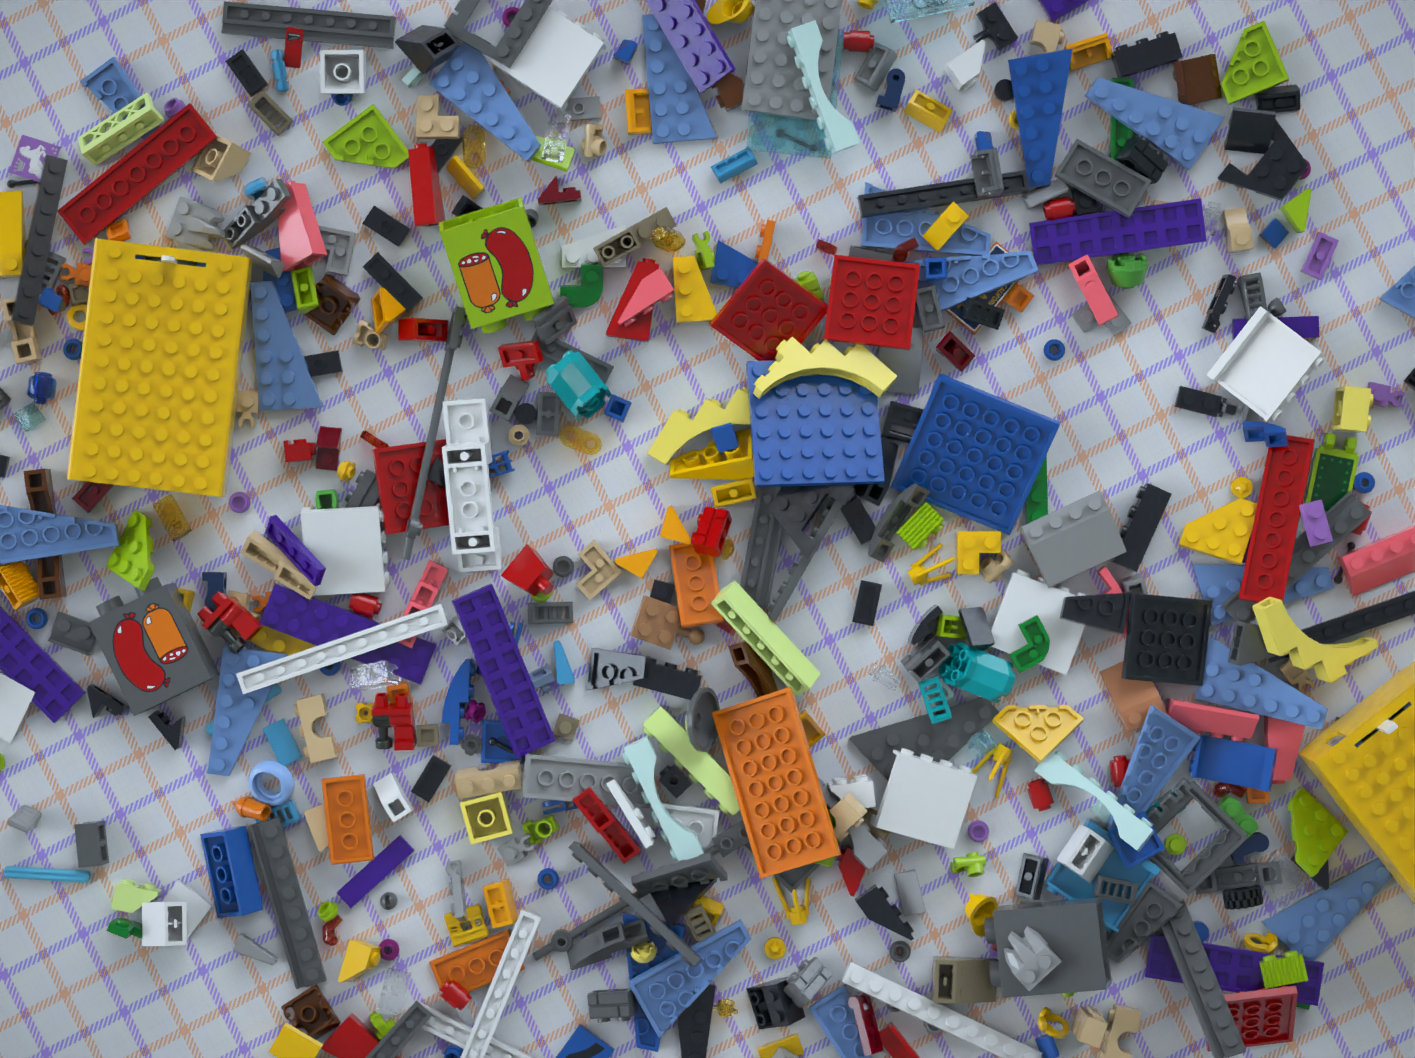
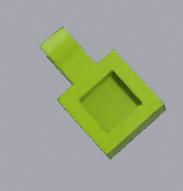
M708 231L703 232V241L699 239L698 233L692 235V240L696 246L694 252L700 271L708 270L715 266L714 253L710 250V246H707V243L710 241Z

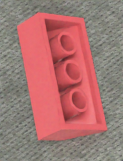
M1415 525L1337 557L1353 596L1415 571Z
M1167 698L1165 708L1170 717L1197 734L1202 735V731L1211 732L1210 736L1223 738V735L1232 736L1231 740L1244 742L1245 738H1252L1259 720V715L1252 712Z

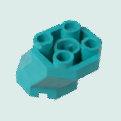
M567 351L563 355L562 360L557 364L549 366L545 372L548 375L545 379L548 385L578 421H582V416H585L586 419L592 417L606 404L605 396L608 398L611 396L609 388L579 352Z
M961 642L947 647L951 656L942 663L938 671L939 676L943 678V682L995 703L1001 701L999 699L1001 696L1006 697L1010 694L1016 679L1015 673L1011 671V667L1014 668L1013 663Z

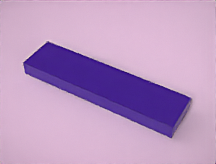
M1319 316L1276 317L1302 338L1320 337ZM1232 319L1233 340L1248 323L1246 319Z
M277 515L270 516L265 533L314 586L321 585L326 568Z
M400 834L336 893L352 908L415 850Z

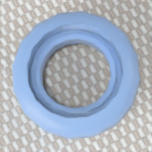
M267 760L260 762L252 769L248 778L249 788L253 796L258 801L270 806L284 804L291 798L295 789L291 772L286 766L276 761ZM268 773L276 776L281 783V792L272 793L268 791L262 784V775Z

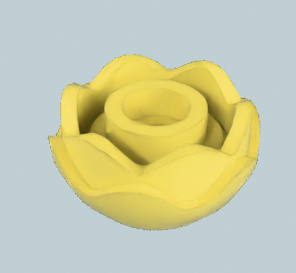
M644 942L638 944V946H632L631 957L638 963L650 962L656 956L657 946L655 947L653 942Z

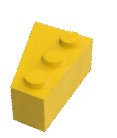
M695 256L673 257L676 323L711 322L717 315Z

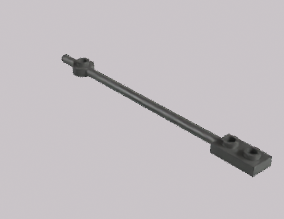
M459 306L453 309L444 348V351H446L411 516L405 532L406 540L401 558L404 560H410L414 539L416 536H420L423 527L419 516L454 351L460 348L463 336L460 335L461 327L465 326L467 315L464 314L465 308Z
M741 820L713 837L712 840L715 845L706 849L704 854L711 853L715 855L720 852L722 857H725L749 843L744 821ZM636 891L633 894L638 899H641L649 893L640 894ZM619 901L571 931L557 930L551 938V943L532 953L533 957L537 961L554 950L558 952L569 950L574 938L627 906ZM563 938L566 943L560 945L558 939Z

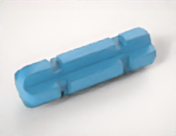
M279 49L270 52L271 60L274 61L272 66L274 78L277 81L275 83L278 92H286L289 90V84L286 81L285 61H282L284 58L283 51Z

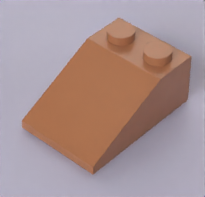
M1123 662L1100 671L1125 731L1130 732L1143 726L1151 704L1167 714L1153 682L1122 679Z

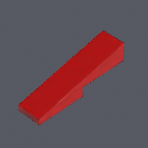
M590 786L572 799L623 864L641 852V846Z

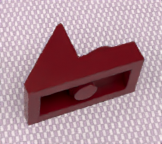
M557 176L554 177L538 198L539 206L582 201L581 192L576 190V187L563 188V192H559Z
M951 331L936 346V352L944 356L961 372L975 357Z
M320 426L316 443L318 449L315 469L338 470L342 428Z

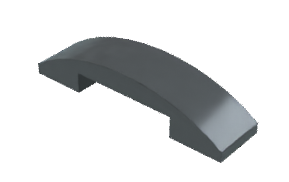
M913 484L892 501L880 518L872 535L868 550L870 557L881 562L885 561L895 546L890 541L911 508H920L930 493L928 489Z
M1279 861L1216 868L1195 888L1196 895L1255 885L1281 884L1282 877Z

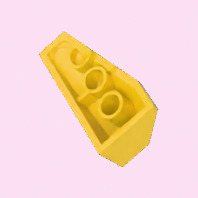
M23 191L0 192V278L20 277L26 243Z
M751 428L735 431L738 437V448L719 453L714 441L707 443L708 447L699 451L691 450L670 460V477L678 479L741 480L754 477Z

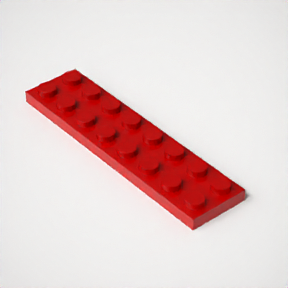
M189 103L63 205L57 212L80 241L86 245L215 141L217 135L194 106Z
M1287 435L1288 446L1268 448L1239 600L1259 603L1268 597H1273L1284 602L1301 515L1299 505L1303 504L1315 439Z

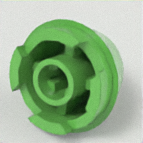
M1129 253L1112 255V259L1107 258V266L1105 268L1112 285L1122 287L1123 289H1130L1144 282L1149 264L1146 263V256L1143 254H1138V257L1129 256Z

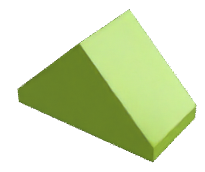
M1309 188L1279 208L1296 233L1305 232L1312 191Z
M944 614L937 617L934 635L967 639L960 617Z

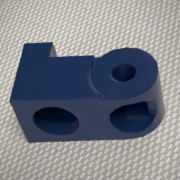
M895 68L888 72L885 81L887 85L885 95H879L875 107L893 112L897 111L905 83L904 72Z
M202 572V581H208V596L205 598V606H208L213 612L218 606L211 600L212 597L219 591L226 594L227 572Z
M1254 832L1230 855L1235 865L1245 862L1243 856L1255 851L1264 852L1269 847V839L1260 832Z

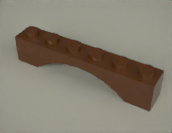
M695 0L702 13H704L706 0ZM729 74L711 87L712 89L716 88L719 94L716 96L720 108L725 107L726 112L742 105L744 83L741 78Z
M51 469L24 471L26 494L31 510L56 514ZM62 555L37 558V581L40 600L67 597Z
M745 640L728 646L735 667L750 682L757 697L778 691L771 668Z

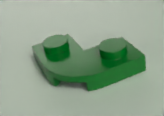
M601 263L581 264V285H560V297L562 295L568 297V303L572 308L589 307L596 303L603 291V266Z
M1038 615L1018 624L1028 644L1009 653L1019 673L1043 661L1049 651L1050 639Z
M115 918L109 923L106 930L125 939L131 935L142 939V924L133 920Z

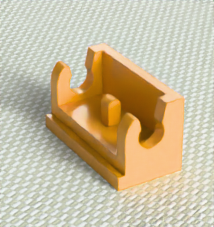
M1107 33L1064 47V50L1072 48L1070 71L1111 59V54H1113Z
M626 89L628 135L652 134L649 90Z
M509 878L483 886L482 889L492 928L515 923L518 919V914Z

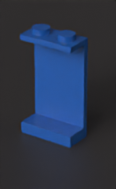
M1199 735L1201 738L1192 749V751H1195L1194 760L1191 759L1189 764V772H1192V778L1208 779L1260 789V791L1266 792L1271 791L1278 749Z

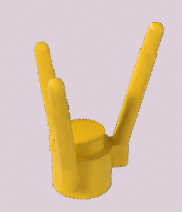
M941 543L917 562L911 564L912 568L907 570L914 586L917 584L922 586L929 582L951 577V573L927 578L929 577L928 573L955 561V557L946 559L925 569L924 565L920 566L942 547Z
M998 743L996 748L992 746L986 756L971 771L975 774L994 755L992 760L996 761V764L988 778L989 781H992L1000 765H1004L995 798L999 797L1013 753L1011 749Z
M773 877L772 881L785 910L786 919H790L791 925L807 923V916L810 915V877L805 881L804 908L803 905H799L797 891L793 889L794 906H791L790 910L776 877Z

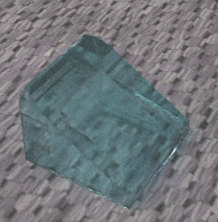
M34 402L13 414L26 432H29L46 420Z

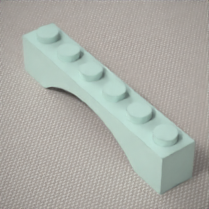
M816 20L791 28L788 32L787 41L790 48L794 47L796 56H794L795 63L798 69H802L804 75L802 82L804 87L810 91V104L813 109L817 110L819 116L817 117V123L819 128L825 132L826 138H824L827 149L831 150L832 154L857 146L860 141L853 122L842 116L832 106L821 86L818 59L823 39Z
M648 735L624 746L623 758L626 764H631L634 769L632 776L636 784L640 783L644 790L641 792L646 804L650 802L653 808L650 812L656 823L660 822L663 828L660 830V833L665 842L669 841L672 847L669 851L674 861L688 860L704 854V849L695 831L676 821L660 801L654 779L657 754Z
M1056 751L1055 754L1052 752L1037 766L1034 771L1053 786L1075 787L1098 798L1112 814L1120 838L1138 852L1155 832L1151 829L1152 823L1144 817L1138 819L1133 814L1136 812L1126 803L1122 806L1116 802L1118 797L1109 790L1106 793L1099 788L1101 786L1099 782L1092 777L1089 780L1082 775L1084 771L1075 764L1072 767L1065 762L1067 758L1059 751Z

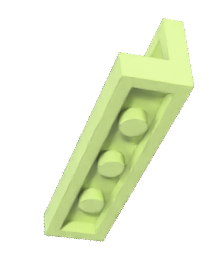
M148 93L143 94L78 137L82 155L94 166H97L164 122L163 116L153 107L151 96ZM146 103V106L139 110L140 106ZM93 138V140L89 144L86 143L88 140Z

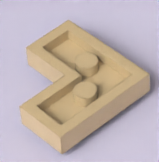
M417 95V139H460V117L440 116L439 95Z
M595 540L578 553L592 571L576 585L591 600L619 576L622 571Z

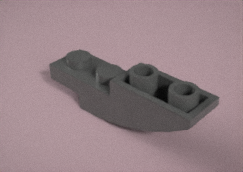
M275 179L253 205H245L224 229L225 238L231 249H235L255 237L286 210L283 205L291 195L282 179Z
M637 920L625 925L620 921L579 940L567 950L570 969L575 970L612 958L611 953L650 941L646 921Z

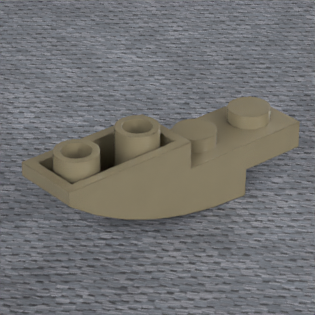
M665 207L607 239L593 249L602 266L605 267L677 225L668 208Z

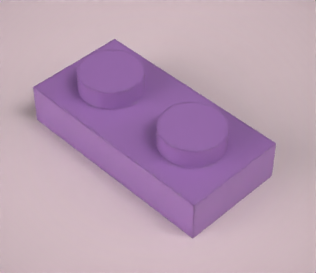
M1318 232L1300 272L1322 280L1339 240Z
M1322 499L1299 505L1310 547L1332 542L1333 539Z

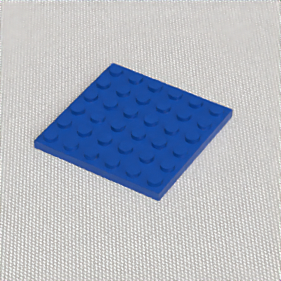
M747 361L746 371L755 487L883 484L885 482L877 395L851 380L837 376L817 374L787 380L769 390L759 399L753 394L756 387L754 383L761 375L766 376L770 372L768 369L775 361Z
M939 373L890 488L903 492L909 486L917 484L930 491L924 500L925 502L1010 536L1058 431L1060 421Z

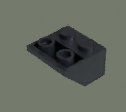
M421 25L395 41L422 74L447 61L461 45L447 28Z
M788 977L774 979L747 988L759 1029L789 1026L805 1018L803 1007H798L792 1001V998L783 991L784 987L788 984L786 981Z

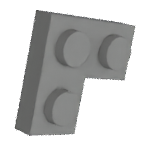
M319 226L325 249L330 250L326 271L348 276L356 233Z
M1107 291L1119 317L1104 325L1115 336L1132 322ZM1088 303L1071 315L1083 332L1097 323Z

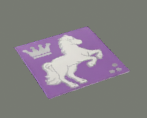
M22 135L9 173L40 182L45 156L58 157L61 147Z

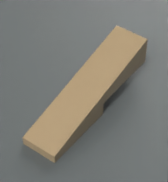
M254 530L247 537L240 553L273 572L275 580L311 600L318 586H314L280 549Z

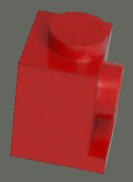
M306 439L293 440L294 444H291L289 440L283 441L285 462L314 460L313 455H317L315 442L307 443Z

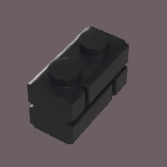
M1143 137L1129 138L1116 157L1123 165L1150 179L1151 184H1156L1159 181L1162 173L1168 166V163L1163 159V154L1153 150L1149 146V141Z

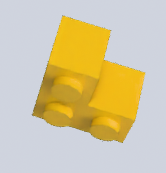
M956 531L955 574H979V553H1001V531Z

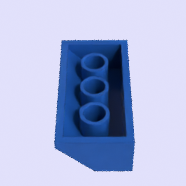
M246 826L231 827L200 834L217 917L244 916L263 910L258 877L254 868L253 854L251 853Z

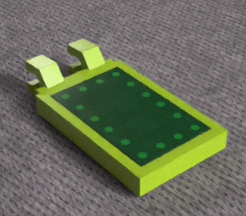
M1325 433L1322 446L1319 445V448H1315L1304 504L1322 499L1326 512L1349 491L1352 492L1359 460L1358 453L1354 452L1357 438L1346 437L1343 450L1333 448L1336 434Z

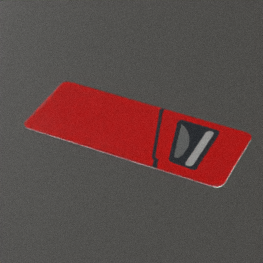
M286 28L284 61L287 67L300 68L304 31L301 28Z

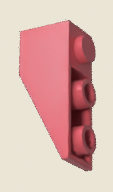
M1088 254L1068 264L1099 326L1119 317Z
M661 268L641 280L618 321L620 326L632 324L637 320L635 316L641 312L645 315L655 309L653 305L661 301L664 303L673 297L671 293L674 292V288Z

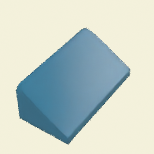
M284 718L263 728L279 763L285 766L303 757Z

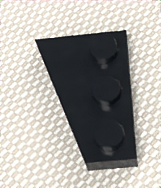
M709 879L710 883L701 884L700 881L688 883V887L679 888L671 885L668 890L650 892L651 897L671 930L681 916L687 914L690 910L689 908L697 899H701L717 882V879Z

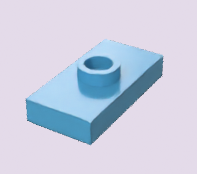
M748 147L711 166V169L721 184L754 167L758 162Z

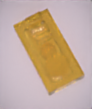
M172 494L153 504L156 513L173 542L183 538L192 531Z

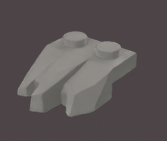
M180 197L166 237L201 250L214 251L215 245L212 243V239L225 238V231L217 227L218 223L223 222L225 218L219 210Z
M1027 926L1024 930L1025 937H1020L1011 931L1008 940L1014 948H1004V954L1012 973L1030 991L1062 961L1047 946L1048 943L1043 937Z

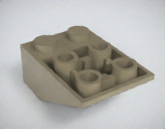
M933 956L932 1001L934 1003L950 1004L996 1002L997 987H993L991 983L990 961L998 959Z

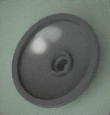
M702 687L694 693L684 716L685 729L689 741L699 752L709 751L715 744L718 736L712 712L720 710L716 693L709 687Z

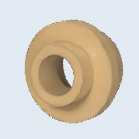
M515 425L509 430L508 438L513 445L523 446L529 441L530 433L525 426ZM518 431L523 434L520 440L515 438V433Z

